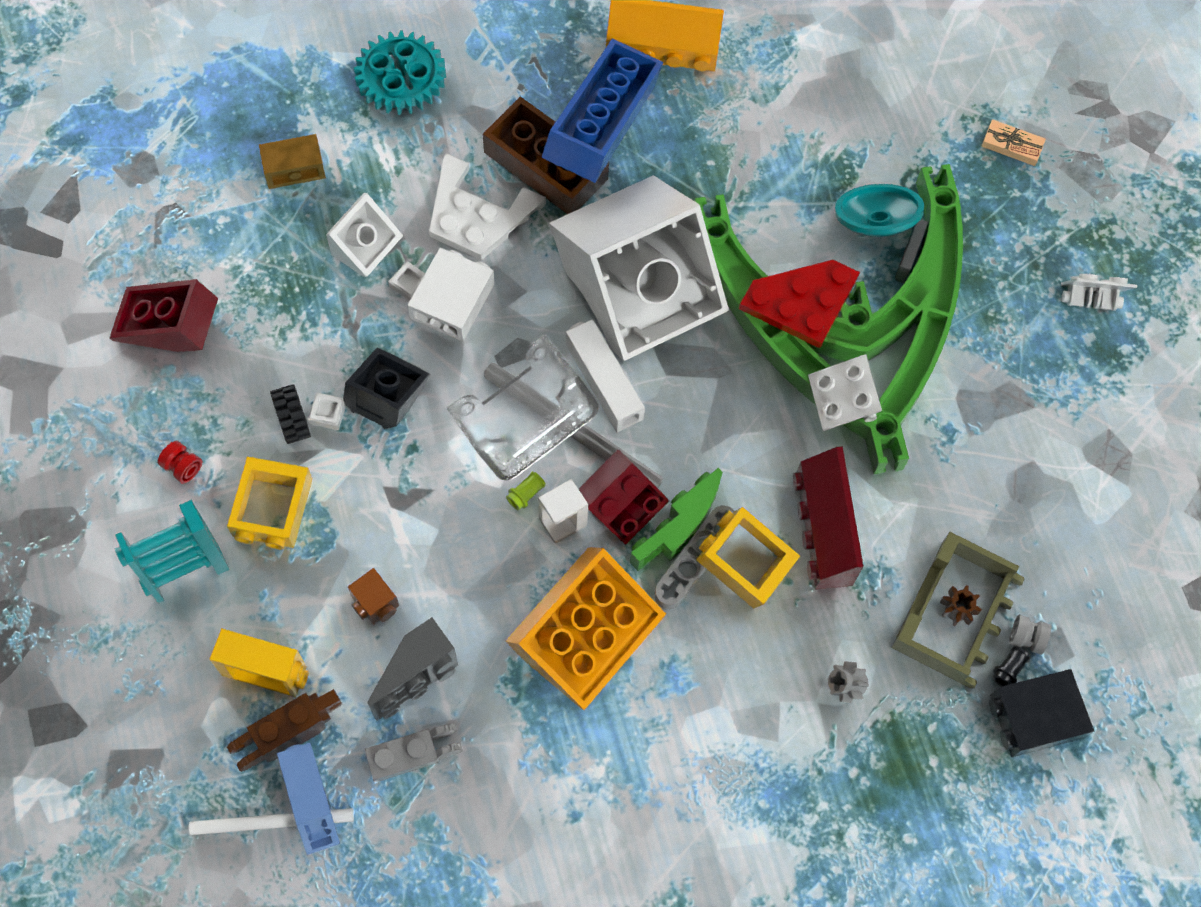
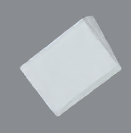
M363 193L326 234L331 255L363 277H367L403 237L402 233L367 193Z

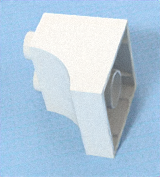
M654 175L549 223L566 275L575 283L591 307L610 349L623 361L729 311L700 205Z

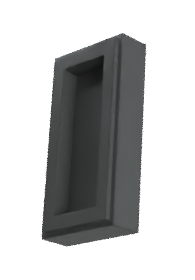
M921 219L913 227L895 275L896 281L906 282L928 224L925 220Z

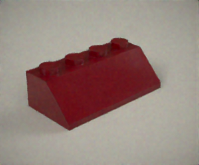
M839 446L801 461L797 472L793 473L794 490L800 492L801 501L798 502V516L800 520H804L806 529L802 533L803 547L805 550H809L811 561L807 562V572L809 580H814L815 590L853 586L864 567L843 446Z

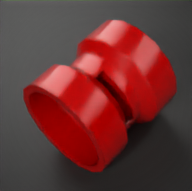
M176 440L162 450L157 463L165 471H172L174 478L181 484H185L197 475L203 461L196 454L188 453L186 446Z

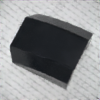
M377 347L345 382L343 400L352 413H357L381 425L383 429L393 428L399 424L411 408L431 374Z

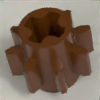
M967 585L963 590L959 591L952 586L948 591L949 596H943L940 600V603L946 606L942 617L948 616L953 620V626H956L959 621L963 620L967 625H970L974 621L972 615H978L982 611V608L976 606V601L980 595H974L970 592ZM956 603L958 605L964 604L966 608H964L963 606L958 608Z

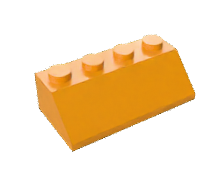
M611 0L606 47L613 38L662 61L663 65L674 68H692L699 71H715L724 10L652 0Z

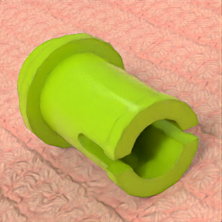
M532 471L515 489L510 488L508 490L509 494L506 496V499L516 510L526 508L528 506L527 502L544 488L546 483L539 474Z

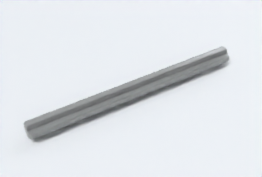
M491 363L486 368L484 377L606 461L619 449L657 488L660 487L663 480L662 476L497 364Z

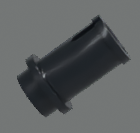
M1013 646L1002 664L995 666L993 669L994 675L992 678L995 683L1001 687L1017 683L1016 677L1025 664L1029 662V654L1024 649Z

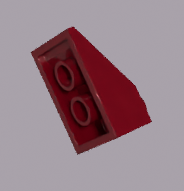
M197 279L126 287L109 339L115 342L175 352L203 350L218 297Z

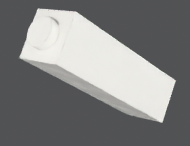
M592 319L586 323L578 322L570 327L569 331H566V346L616 432L618 433L644 420L645 407L594 320Z

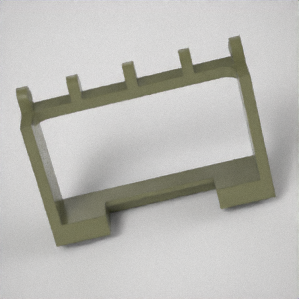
M949 532L943 540L891 648L974 689L977 681L969 676L971 672L970 667L974 660L986 664L989 658L988 655L979 651V648L986 633L998 637L1001 629L991 622L999 606L1008 610L1012 608L1014 602L1004 597V594L1010 582L1018 586L1023 584L1025 578L1016 573L1019 566ZM953 553L1003 578L963 665L912 640L922 620V615Z

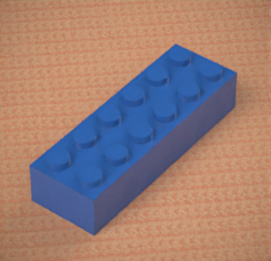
M612 38L551 128L542 158L596 183L653 91L663 62Z

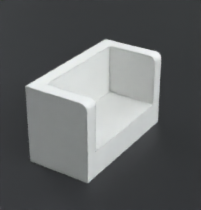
M572 479L538 497L539 520L554 543L562 541L587 526L588 503Z

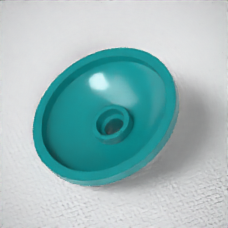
M870 184L854 188L844 193L835 205L836 218L843 226L852 232L871 237H886L907 231L917 224L924 214V202L916 192L893 184Z

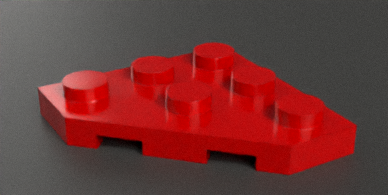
M832 259L753 280L743 297L739 310L821 348L860 272Z

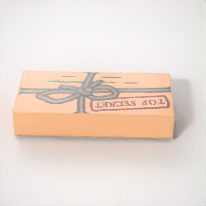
M992 119L981 147L1035 166L1046 139Z

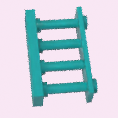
M192 499L179 505L184 516L178 519V523L140 541L130 544L122 532L115 534L119 547L114 548L120 563L123 567L126 565L131 567L138 576L145 595L149 596L152 594L158 603L165 601L159 587L203 566H206V568L213 566L218 575L230 570L218 543Z

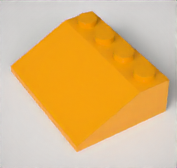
M588 547L505 642L534 670L578 707L585 710L664 618L666 613L604 548Z

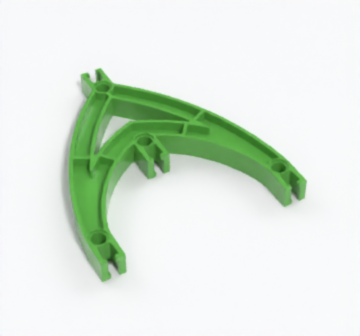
M950 164L941 165L937 177H934V184H940L938 187L933 185L929 174L933 173L931 166L922 167L917 178L916 185L919 196L924 202V217L928 224L924 232L917 264L906 282L883 307L873 314L864 281L856 282L852 293L848 296L849 300H855V304L848 306L845 301L821 348L739 310L740 303L753 280L767 277L768 275L751 259L734 234L724 194L715 196L711 214H717V217L711 218L706 217L703 209L704 204H707L706 197L695 198V202L701 208L727 305L759 351L775 369L813 404L816 405L808 374L831 367L817 353L841 361H848L866 354L869 361L892 346L914 324H917L904 361L879 399L882 411L876 414L877 419L865 422L864 418H860L843 424V426L865 439L873 474L886 472L885 466L888 461L887 457H883L882 451L886 448H890L895 460L894 470H904L909 460V455L901 425L917 402L942 352L952 323L960 288L963 226L959 195ZM716 233L720 235V237H714L710 234ZM850 320L858 321L861 325H854ZM876 428L885 429L889 435L880 434Z

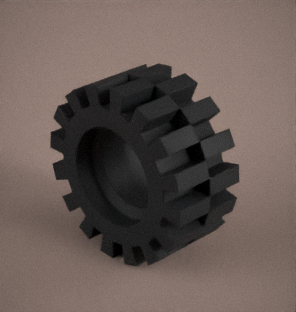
M292 384L270 391L286 443L290 444L310 438L311 434L295 385Z

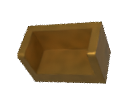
M316 134L259 144L264 175L269 189L326 179Z

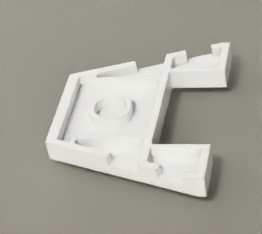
M446 153L443 159L429 229L430 237L479 260H483L508 238L510 232L517 226H522L529 220V216L537 209L540 211L546 204V197L522 187L509 210L499 207L458 188L469 171V163Z

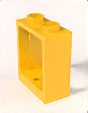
M247 456L227 524V528L234 539L245 544H252L253 541L263 542L266 546L278 550H283L284 546L294 548L313 480L309 468ZM254 480L295 487L284 529L242 521Z
M743 507L733 513L728 510L717 523L721 528L715 536L712 534L708 535L699 546L702 552L696 560L754 609L765 604L799 559L800 555ZM738 524L778 556L755 587L716 554Z
M223 628L220 630L209 659L223 677L292 697L297 696L299 689H304L309 676V671L306 670L307 666L298 650Z

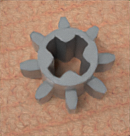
M845 661L843 666L834 665V670L828 678L830 694L838 695L840 702L852 703L853 699L862 700V694L865 693L869 686L868 678L865 674L866 669L857 668L856 662Z

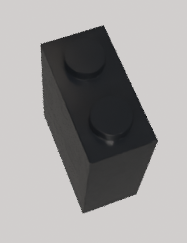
M1072 669L998 687L990 694V711L994 718H998L1002 729L1000 731L1001 742L1006 750L1009 749L1011 757L1084 739L1095 732Z

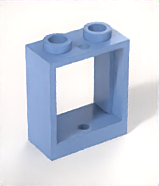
M311 743L292 745L285 751L277 753L296 825L306 854L309 855L339 845L340 841Z

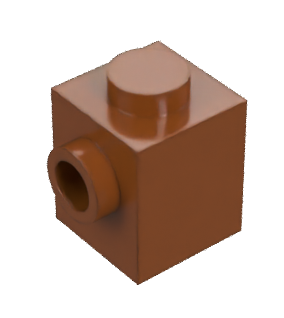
M374 568L348 586L350 595L355 601L351 604L353 609L362 620L368 617L373 625L378 621L385 622L396 613V608L399 607L396 595Z

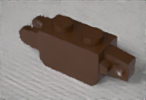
M334 689L320 697L316 693L310 696L304 693L246 727L248 732L230 742L227 749L230 754H233L254 742L257 745L258 749L243 757L237 763V767L241 772L248 770L263 760L267 762L278 759L277 753L285 751L292 745L303 744L326 729L325 723L331 719L329 713L340 707L342 702Z

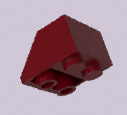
M619 449L579 488V491L588 503V509L625 545L670 501Z

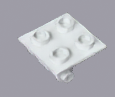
M1079 274V276H1072L1071 280L1061 283V286H1068V291L1064 290L1062 293V302H1066L1067 306H1085V308H1089L1094 291V309H1098L1100 306V309L1116 311L1117 308L1122 309L1124 304V298L1119 297L1120 292L1137 288V285L1127 284V278L1109 277V280L1099 281L1098 275Z
M866 354L808 374L823 431L860 418H864L865 422L874 421L877 419L876 414L882 411Z

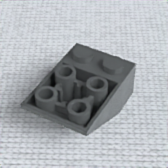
M433 617L403 637L367 703L376 721L382 717L388 719L399 712L401 709L400 705L410 698L412 701L420 698L428 691L427 686L436 680H439V682L446 680L456 671L455 667L458 666L455 648Z

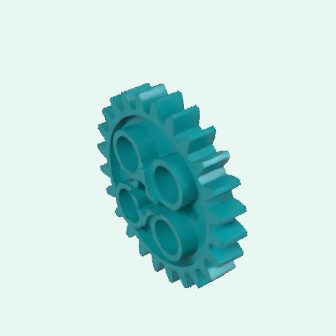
M400 30L398 37H394L390 31L388 32V39L378 35L377 44L369 40V50L361 48L362 57H356L357 66L354 67L356 87L359 88L360 95L365 96L367 104L374 101L376 110L384 105L387 114H389L392 108H396L398 115L401 114L403 108H406L410 114L413 112V106L423 110L422 102L425 101L432 104V95L439 97V88L445 87V59L441 58V50L434 48L433 41L426 44L424 35L416 40L414 32H411L408 37H404L403 30ZM389 55H392L393 58L395 59L396 65H397V69H395L394 61H393V59H391V57H390ZM403 76L406 77V83L412 90L407 88Z

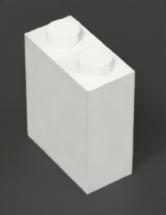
M439 248L407 305L410 319L460 341H464L495 284L494 270L483 262H473L464 258L457 251H447Z

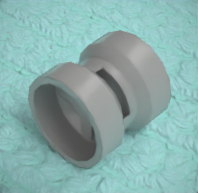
M1019 614L1014 621L1009 644L1018 647L1026 646L1032 652L1042 655L1050 638L1051 624L1042 621L1034 623L1031 622L1029 617Z

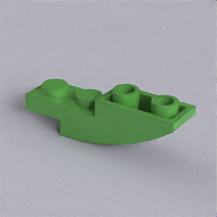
M719 468L711 474L709 472L702 474L695 481L694 484L696 486L688 492L685 490L679 492L671 500L672 505L669 516L673 520L670 518L665 519L656 527L654 535L649 539L643 537L632 546L630 563L637 571L661 553L671 561L685 548L712 509L723 473Z

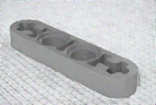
M721 505L712 510L658 582L655 589V600L660 607L674 609L679 606L704 573L706 568L696 560L702 552L698 549L696 543L699 539L706 538L710 534L715 536L716 533L713 530L717 526L718 518H722L728 510L733 513L734 510L731 507ZM724 544L720 547L716 554H718V552L721 550ZM683 562H691L696 567V573L690 577L684 576L679 572V565ZM676 579L679 582L674 593L676 598L669 597L667 600L664 599V591L662 589L669 590Z

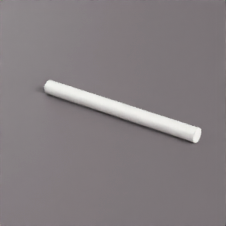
M353 808L331 810L334 823L354 822ZM286 813L190 821L189 834L200 835L296 827L297 825L294 814Z

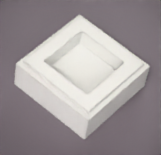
M406 261L388 281L389 287L410 300L425 273Z
M316 392L308 417L309 424L339 430L346 403L343 398Z

